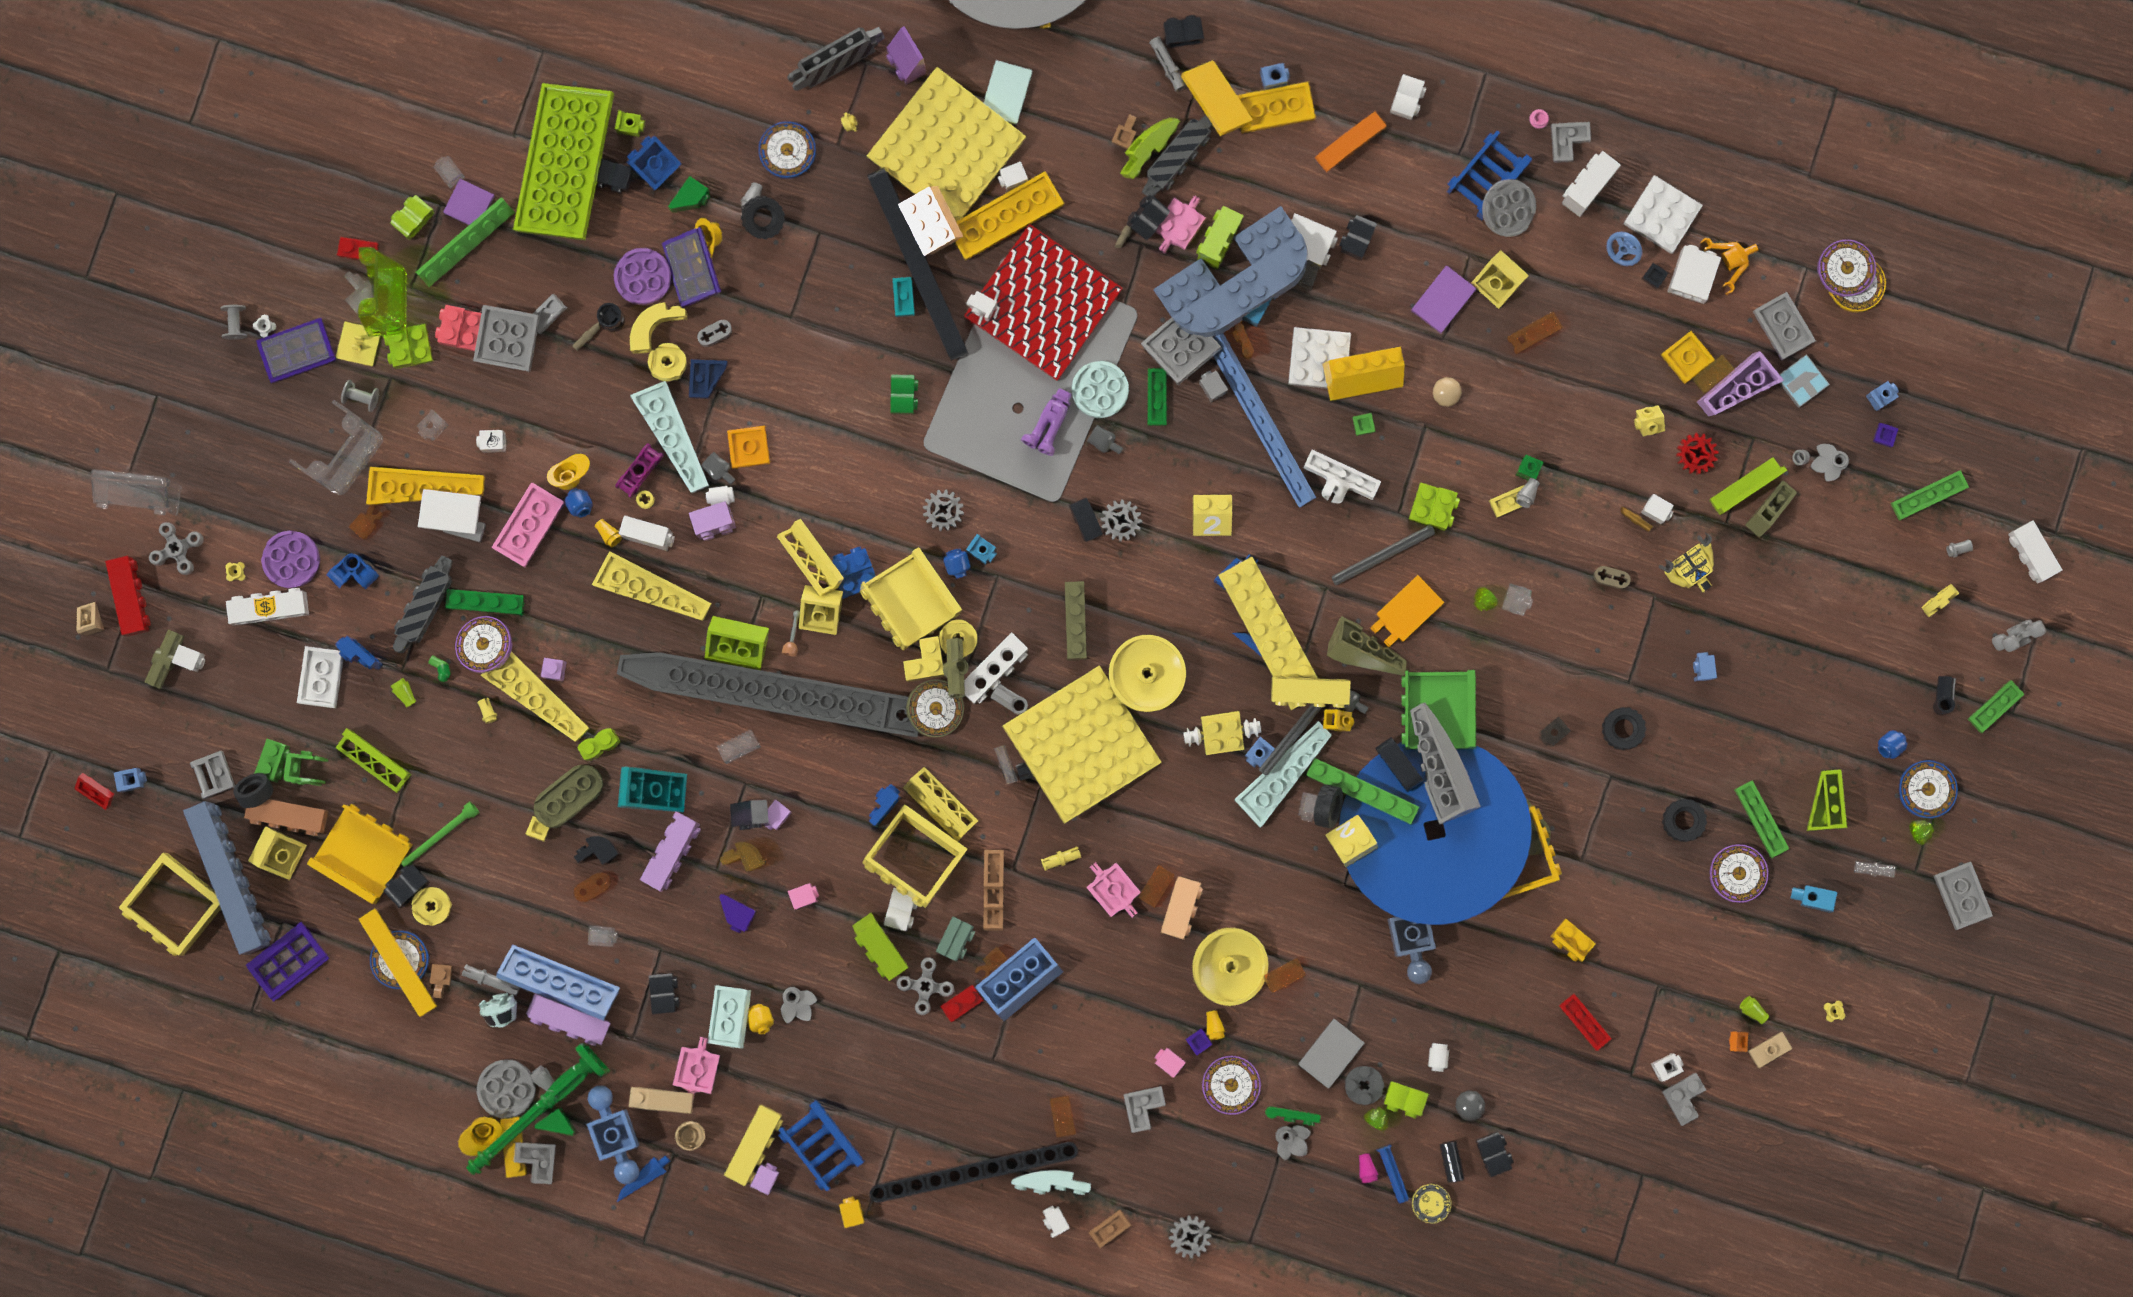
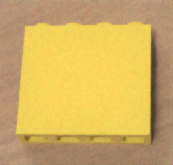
M919 547L913 550L912 554L868 582H862L860 586L862 597L865 600H869L873 613L876 616H880L882 626L887 632H891L893 642L897 647H901L902 650H905L919 641V639H922L957 617L962 611Z

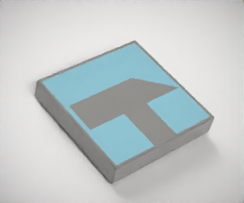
M1807 354L1780 374L1784 381L1779 384L1798 408L1830 385Z

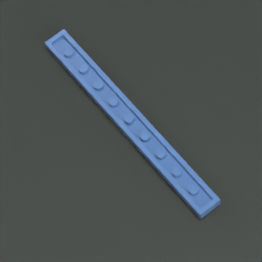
M1223 333L1216 335L1213 338L1222 348L1214 355L1216 362L1298 507L1306 505L1315 499L1316 496Z

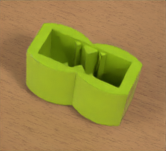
M415 195L409 197L404 202V208L401 211H396L392 215L390 223L410 241L435 212Z
M608 728L600 731L594 738L584 740L577 748L584 760L591 761L600 757L604 751L616 748L621 741L615 731Z
M1390 1081L1384 1104L1387 1105L1386 1109L1395 1112L1401 1109L1406 1111L1405 1115L1416 1118L1417 1115L1422 1116L1428 1093Z

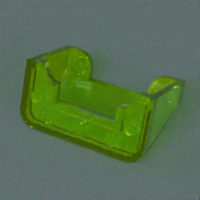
M360 247L359 260L366 266L368 277H374V298H367L360 302L358 317L368 337L401 334L406 329V271L401 264L372 247Z

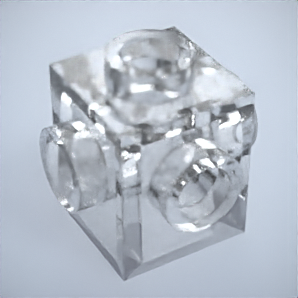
M1510 583L1503 600L1502 609L1524 616L1526 609L1530 610L1533 603L1531 598L1532 590Z

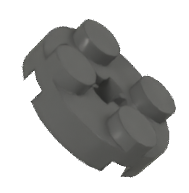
M1355 1067L1346 1076V1094L1357 1104H1372L1383 1093L1384 1082L1382 1076L1372 1067ZM1361 1080L1369 1082L1368 1090H1360L1359 1086L1361 1085H1359V1082Z

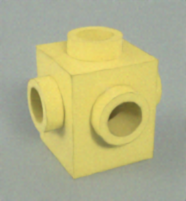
M1658 405L1636 411L1637 418L1634 419L1636 430H1640L1642 436L1665 431L1664 415Z

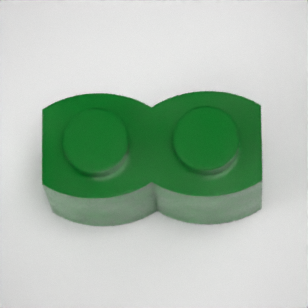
M891 375V414L914 415V410H918V399H914V391H918V380H915L914 375Z

